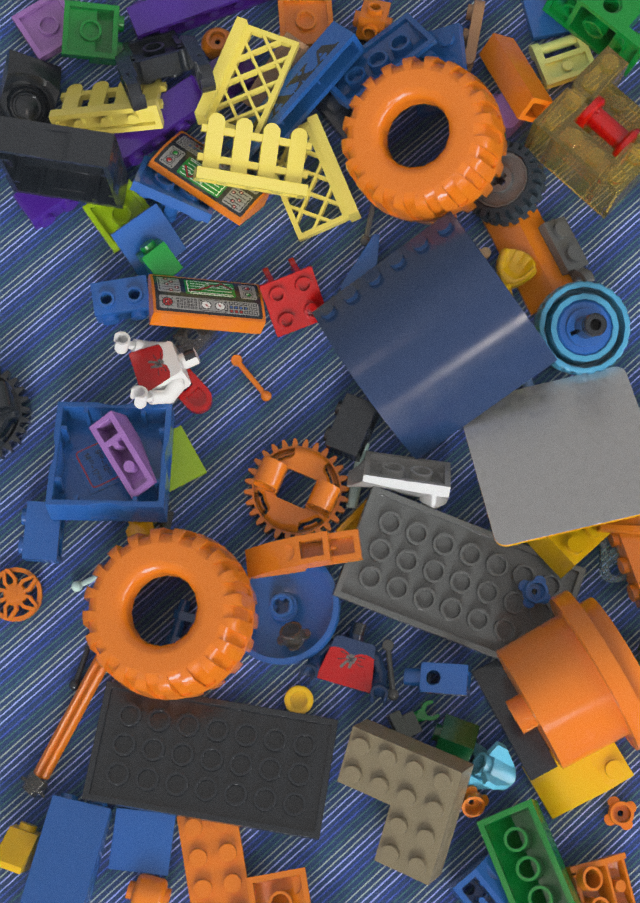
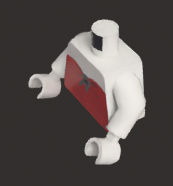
M122 331L115 333V351L118 354H124L128 349H131L129 357L139 385L132 387L130 398L135 399L134 405L138 409L144 408L147 402L151 405L171 404L184 389L190 386L191 381L187 369L201 363L194 348L180 354L172 341L156 342L139 339L130 341L131 338L128 333Z

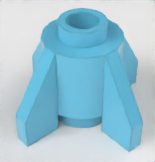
M496 741L487 751L483 746L476 743L473 751L475 758L472 761L474 767L468 786L474 785L477 789L504 791L511 787L516 780V768L506 745Z

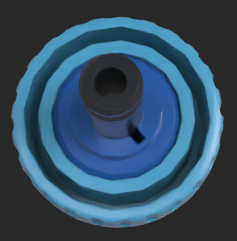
M592 281L571 282L553 290L539 305L533 320L534 327L557 358V361L552 363L551 366L558 371L570 375L594 374L596 371L601 372L612 366L622 356L624 349L628 345V338L631 333L630 317L628 316L626 306L622 303V299L610 288H606L600 283H593Z

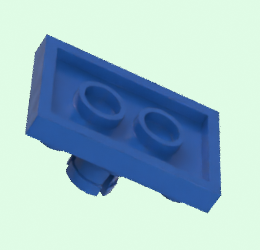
M455 23L428 31L437 40V44L419 56L418 59L424 61L425 56L439 57L444 62L452 61L468 71L462 25ZM428 104L416 105L417 115L421 118L443 112L436 106Z
M145 155L130 190L137 192L143 198H150L159 202L158 206L169 223L175 221L178 211L189 215L193 220L209 223L214 209L150 168L148 164L152 158Z

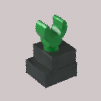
M428 700L422 703L420 709L415 712L410 711L402 715L400 710H397L386 717L393 730L412 737L423 731L419 724L420 722L436 720L440 714L433 716L426 714V707L433 703V700Z

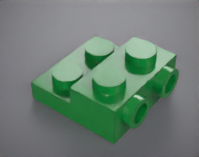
M65 0L61 57L87 59L89 63L116 66L115 56L123 51V42H118V32H124L125 17L119 15L120 6Z

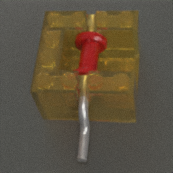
M609 46L574 80L570 89L567 87L533 121L524 145L537 157L541 164L604 219L640 182V107L617 88L629 63Z

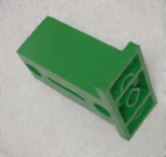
M640 0L546 1L542 9L544 12L588 45L590 49L625 77L629 74L640 59V33L632 29L640 19Z

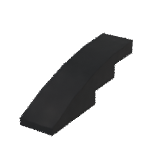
M495 659L473 671L472 674L514 752H516L529 779L532 781L558 767L537 727L523 734L505 701L518 695L499 660Z

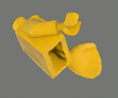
M504 248L500 251L497 258L496 273L513 296L512 289L523 285L536 274V263L524 251Z

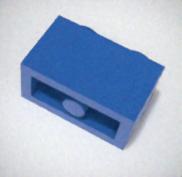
M28 501L27 508H23L21 524L25 525L24 537L20 536L18 552L22 554V559L26 561L61 564L66 520H51L45 502Z

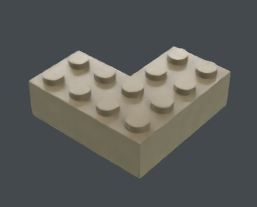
M369 719L354 725L337 782L390 805L374 860L426 885H430L441 875L474 764Z

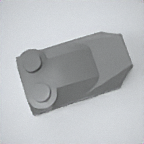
M366 451L362 462L349 471L347 487L372 488L376 486L389 489L404 495L418 497L423 505L437 509L445 505L449 498L451 489L450 463Z

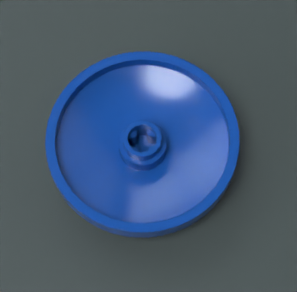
M245 562V563L242 565V567H243V569L245 570V572H246V574H247V565H246V562ZM325 566L307 568L304 572L250 579V584L257 598L255 612L258 615V628L253 629L252 639L254 644L250 653L246 651L248 655L272 665H291L311 658L327 645L339 622L341 600L338 597L332 596L336 582Z

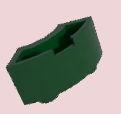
M446 714L442 724L436 723L431 736V740L435 741L433 747L469 762L474 751L480 726Z

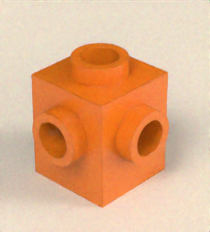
M364 0L361 11L356 10L353 19V27H357L356 36L358 39L368 42L392 24L393 18L389 17L390 2Z

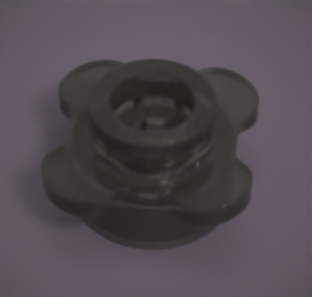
M291 621L281 627L277 643L280 646H287L290 651H296L303 645L305 639L310 638L311 632L308 628L303 629L299 622Z
M30 771L26 777H20L25 782L21 788L34 799L38 794L43 798L45 797L43 793L49 786L37 775Z

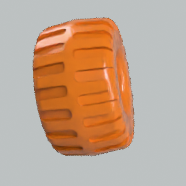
M415 56L403 58V65L396 67L390 63L381 68L383 74L378 78L374 79L370 76L362 84L366 89L361 96L354 95L349 104L353 110L351 117L345 116L342 126L343 131L347 134V138L341 141L342 153L348 159L345 163L346 168L364 196L375 207L388 215L408 222L426 225L433 224L450 211L457 219V213L461 211L469 213L477 207L474 202L481 195L487 198L494 189L491 185L494 176L500 178L504 165L501 159L502 156L507 154V141L504 134L506 128L495 98L485 84L452 61L444 62L439 57L425 56L424 61L419 60ZM419 104L436 106L444 112L449 122V137L444 150L435 160L424 166L410 168L399 165L394 161L388 149V133L391 124L402 111L410 106Z
M154 528L150 530L148 535L142 533L131 535L127 538L129 544L125 547L114 546L107 553L111 557L105 565L98 564L92 575L97 577L93 588L87 586L84 594V599L89 602L88 611H82L83 625L90 631V634L85 637L89 648L97 654L96 661L127 689L154 699L178 700L203 695L207 690L216 689L226 682L225 678L231 673L235 674L243 665L240 661L246 651L250 653L254 644L252 639L253 629L258 628V615L255 612L257 598L245 570L236 557L217 541L205 535L180 528H175L174 530ZM163 576L179 577L188 582L195 593L197 602L195 622L188 633L175 643L163 646L150 644L141 638L134 627L132 617L134 600L141 588L153 579Z

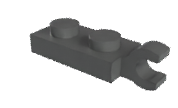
M563 216L541 224L538 229L562 275L570 274L572 282L595 281L593 273L589 269H585L589 262L566 218Z

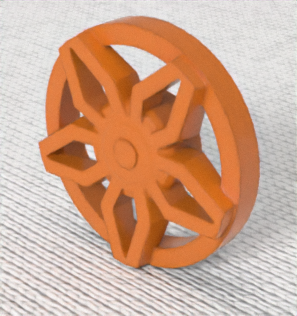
M13 567L1 571L0 580L2 579L3 585L6 588L0 587V592H3V598H0V603H6L3 606V613L0 612V618L10 622H20L32 617L40 608L43 600V588L39 579L32 572L24 568ZM14 573H24L28 577L21 579L18 583V578ZM8 574L13 579V583L11 584L7 583ZM33 580L28 588L23 586L25 582ZM35 585L37 587V600L32 595H28ZM27 599L31 601L34 605L33 607L24 604ZM10 605L14 606L13 611L8 616V607ZM19 606L22 609L30 610L22 616L15 617L19 611Z

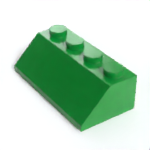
M529 799L476 822L509 903H581L537 800Z

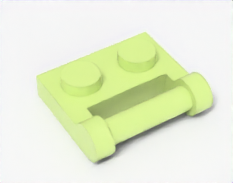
M572 33L571 35L541 45L538 43L529 45V54L536 64L546 90L597 72L598 67L589 46ZM572 45L577 47V49L547 59L544 57L545 54Z

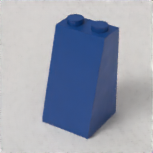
M62 793L61 797L52 796L20 903H91L112 819V811L110 808H107V804L92 801L90 803L78 801L79 797L68 793Z

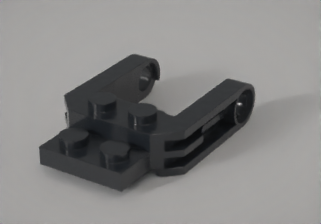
M175 30L122 43L124 51L115 56L118 73L121 77L120 81L133 112L147 109L145 94H142L140 83L147 85L163 77H178L187 70H190L202 94L216 90L211 65L195 36L182 35L179 39Z

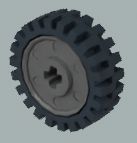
M507 141V154L502 156L501 159L504 165L500 178L494 176L491 182L494 189L487 198L481 195L474 202L477 207L472 210L481 220L486 223L489 222L494 226H498V224L503 227L509 226V222L513 225L518 224V218L520 217L523 220L529 217L527 212L529 210L533 213L537 209L535 203L542 202L541 192L545 193L546 186L543 183L546 182V175L543 172L544 168L540 161L528 148L517 142L513 144L511 141Z

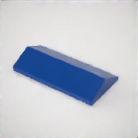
M407 12L363 45L365 51L334 85L330 92L339 104L350 109L349 104L354 95L361 96L366 89L362 84L370 76L374 79L378 78L383 74L381 68L390 63L396 67L403 65V58L413 56L418 58L437 44V40Z

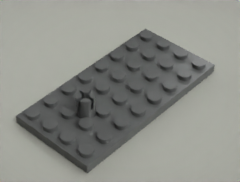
M373 486L370 489L356 527L360 534L363 560L343 563L332 596L499 660L496 654L498 649L555 617L550 601L546 604L537 603L532 608H526L522 603L524 599L522 591L518 589L519 582L521 580L530 581L534 580L536 576H543L546 580L545 584L548 587L550 599L565 590L569 591L577 599L586 569L575 565L566 575L560 578L532 547L522 543L508 547L500 546L496 543L493 532L380 487ZM533 589L532 594L535 595L537 591Z

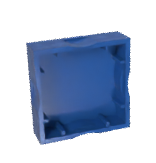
M58 402L54 429L55 452L49 468L45 506L50 519L167 522L175 428L173 405H151L147 403L144 408L138 409L134 403L107 405L99 402ZM110 411L127 416L141 439L157 483L138 497L133 496V499L122 481L90 494L69 451L96 439L89 427Z

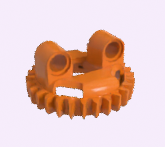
M296 438L293 439L292 446L289 447L285 440H282L281 449L272 444V454L263 450L262 455L264 458L262 461L257 458L254 459L258 468L248 469V472L254 478L245 479V483L252 486V489L244 490V495L252 496V499L245 502L246 506H255L249 514L251 517L260 516L256 521V525L260 526L266 523L264 533L267 534L272 529L275 530L274 539L276 540L281 533L285 534V538H290L291 536L322 532L321 528L323 527L329 532L332 531L329 522L332 521L337 524L340 522L339 518L335 515L336 512L345 513V509L339 506V504L348 503V498L341 496V493L349 491V487L341 486V483L347 481L348 477L345 475L339 476L338 474L344 469L343 465L336 467L333 465L337 461V456L328 459L329 449L326 448L320 453L318 451L319 443H316L313 448H309L308 439H305L302 446H298ZM325 468L327 469L333 484L330 483V479L328 477V474L326 473ZM289 469L316 481L305 509L276 497ZM259 492L263 495L264 502L268 508V512L266 514L264 513L265 508L262 504L261 497H259ZM314 518H321L320 523L316 521L303 526V530H298L300 524L311 521Z

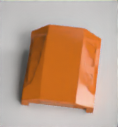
M625 852L611 854L589 862L566 867L581 903H636L624 860L626 858Z

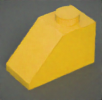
M21 821L19 825L15 824L9 827L0 844V868L17 874H21L31 868L41 835L40 832L36 831V825Z

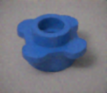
M536 576L534 580H521L519 582L518 589L522 591L524 598L522 603L526 608H532L537 603L546 604L549 602L550 594L543 576ZM533 589L537 591L535 595L532 594Z

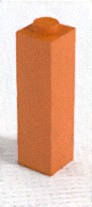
M493 33L479 53V56L517 119L538 124L554 102L514 38Z

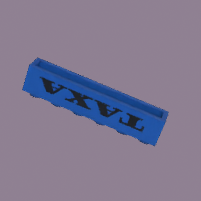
M333 21L288 72L266 125L269 123L277 124L281 131V138L288 139L291 132L298 128L365 51L355 33ZM268 96L258 107L267 104L269 99ZM252 116L248 119L251 120L253 124L254 132L258 125V121L255 116ZM231 137L225 144L231 153L234 137ZM251 141L248 161L258 163L261 142Z

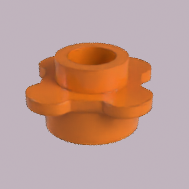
M469 785L461 809L468 818L477 817L483 813L485 806L489 803V798L487 795L479 793L476 786Z
M615 796L610 797L607 801L609 808L608 813L604 815V822L609 826L614 824L621 826L623 830L631 829L634 812L637 810L636 804L633 801H620ZM619 810L623 812L622 816H618Z

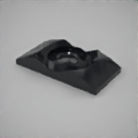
M9 49L0 87V116L51 124L49 113L50 110L55 109L60 93L61 67Z

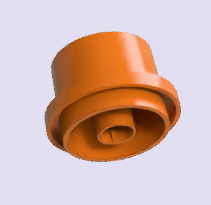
M565 590L549 600L555 617L496 651L508 678L518 695L505 701L523 734L537 727L562 769L624 737L634 749L640 750V666L620 632L600 604L593 597H589L579 603L569 591Z

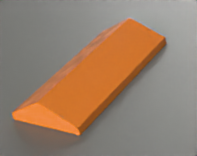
M538 209L534 213L529 210L527 212L529 217L525 220L521 217L518 218L519 223L515 225L509 222V226L503 227L500 224L494 226L482 220L498 253L504 248L517 249L528 253L535 261L536 274L529 281L517 287L530 315L537 313L539 305L553 290L572 282L570 274L563 276L538 229L544 223Z

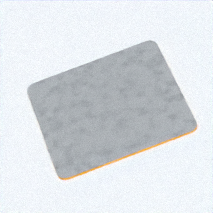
M610 367L601 372L596 371L594 374L587 375L584 373L514 390L463 427L496 543L500 546L508 547L640 516V409L624 369Z

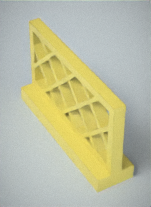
M237 16L213 70L216 90L203 93L194 112L198 125L202 123L207 124L208 118L213 113H218L219 110L230 106L234 117L225 121L226 128L235 129L233 124L237 123L241 118L255 116L258 125L253 133L262 134L300 47L299 42L248 25L246 19ZM253 35L262 38L265 45L251 51L248 43ZM281 45L291 48L287 56L278 60L272 49ZM269 51L273 62L258 67L254 57ZM251 59L255 69L241 75L238 70L239 63ZM276 67L279 73L278 79L266 84L262 73ZM258 75L262 86L248 91L244 80ZM240 82L245 93L230 99L227 93L228 88ZM266 91L269 98L267 104L256 108L251 97ZM248 99L252 110L237 115L233 105Z
M317 113L308 117L307 122L298 126V128L307 131L310 138L308 142L312 143L315 152L306 150L305 161L309 155L319 159L320 162L316 173L303 169V171H308V176L313 177L307 191V196L301 208L290 205V197L281 196L300 242L349 220L354 222L361 219V215ZM288 147L285 148L281 159L276 161L279 167H286L285 161ZM322 169L325 173V176L320 175ZM275 174L274 179L280 180L279 175ZM318 179L328 182L330 185L326 197L313 193ZM332 193H333V195H334L336 201L330 199L331 196H332ZM310 197L324 201L318 215L305 210ZM328 203L339 207L342 214L332 220L323 217ZM293 211L298 212L297 218L295 217ZM303 214L315 218L316 221L313 228L302 233L299 223Z

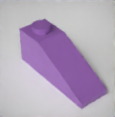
M110 411L89 427L132 499L133 496L138 497L157 483L141 439L126 415Z

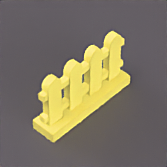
M161 78L152 84H141L142 94H145L147 109L133 112L121 81L118 87L113 88L109 87L108 82L100 81L93 85L92 90L85 91L81 84H73L67 88L66 93H61L62 108L50 110L49 120L51 124L113 134L163 129L164 118L161 109H163L164 103L160 97L162 92H167L168 87L166 82H162ZM115 97L114 103L108 104L109 98ZM83 100H89L88 106L81 107Z
M213 113L208 118L207 124H201V132H206L203 153H197V160L202 161V165L194 169L193 181L303 199L307 196L308 185L301 184L302 179L308 178V171H303L306 150H312V143L307 142L308 134L304 129L296 128L290 134V139L280 137V128L275 123L267 124L262 134L253 133V124L247 118H241L236 123L235 129L225 127V118L220 113ZM223 136L234 137L231 158L221 156ZM251 141L261 142L258 163L248 161ZM279 146L288 147L286 167L276 166ZM219 165L230 166L229 171L219 170ZM247 169L257 171V175H248ZM275 174L284 175V181L274 179Z

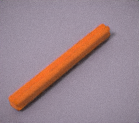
M97 654L34 769V774L41 779L48 780L106 673L96 661Z

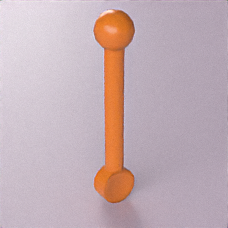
M233 355L231 358L232 365L240 368L260 392L263 401H269L272 394L269 391H265L244 366L241 356Z

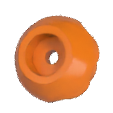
M215 27L209 29L203 35L201 48L209 59H215L220 56L230 33L228 30Z

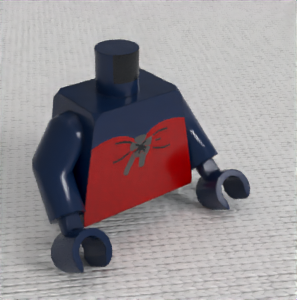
M352 621L348 637L336 634L335 638H331L321 651L307 660L297 678L300 681L303 675H307L311 678L309 686H313L316 679L370 694V704H373V699L376 696L383 699V706L387 703V671L382 654L376 651L375 645L365 643L369 626Z

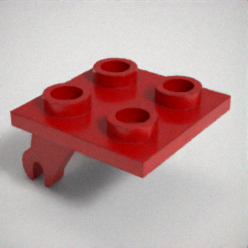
M293 257L288 259V263L291 266V274L274 280L268 267L262 269V272L265 275L266 283L258 285L277 337L317 323L312 312L324 304L312 266L300 269Z

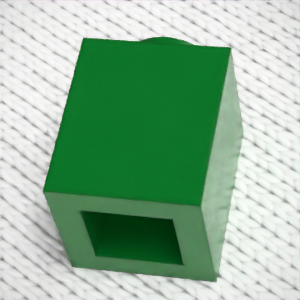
M152 238L144 242L139 248L141 251L136 254V257L149 274L174 276L183 269L166 243L158 238L155 240Z

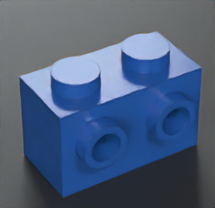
M146 275L90 284L94 313L98 323L115 325L123 319L131 318L132 321H140L146 319L149 315V292Z

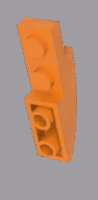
M358 529L333 533L322 531L265 543L245 550L249 580L304 572L307 568L363 560Z

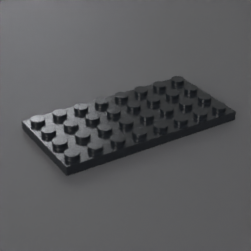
M107 681L82 800L319 840L338 720L201 696L178 700L154 699L139 695L127 689L121 683Z

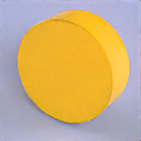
M296 685L286 692L284 703L288 711L305 714L312 708L313 695L307 687Z

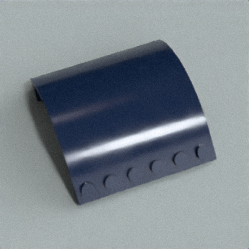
M451 211L312 312L332 347L359 387L415 459L423 456L557 361V358Z

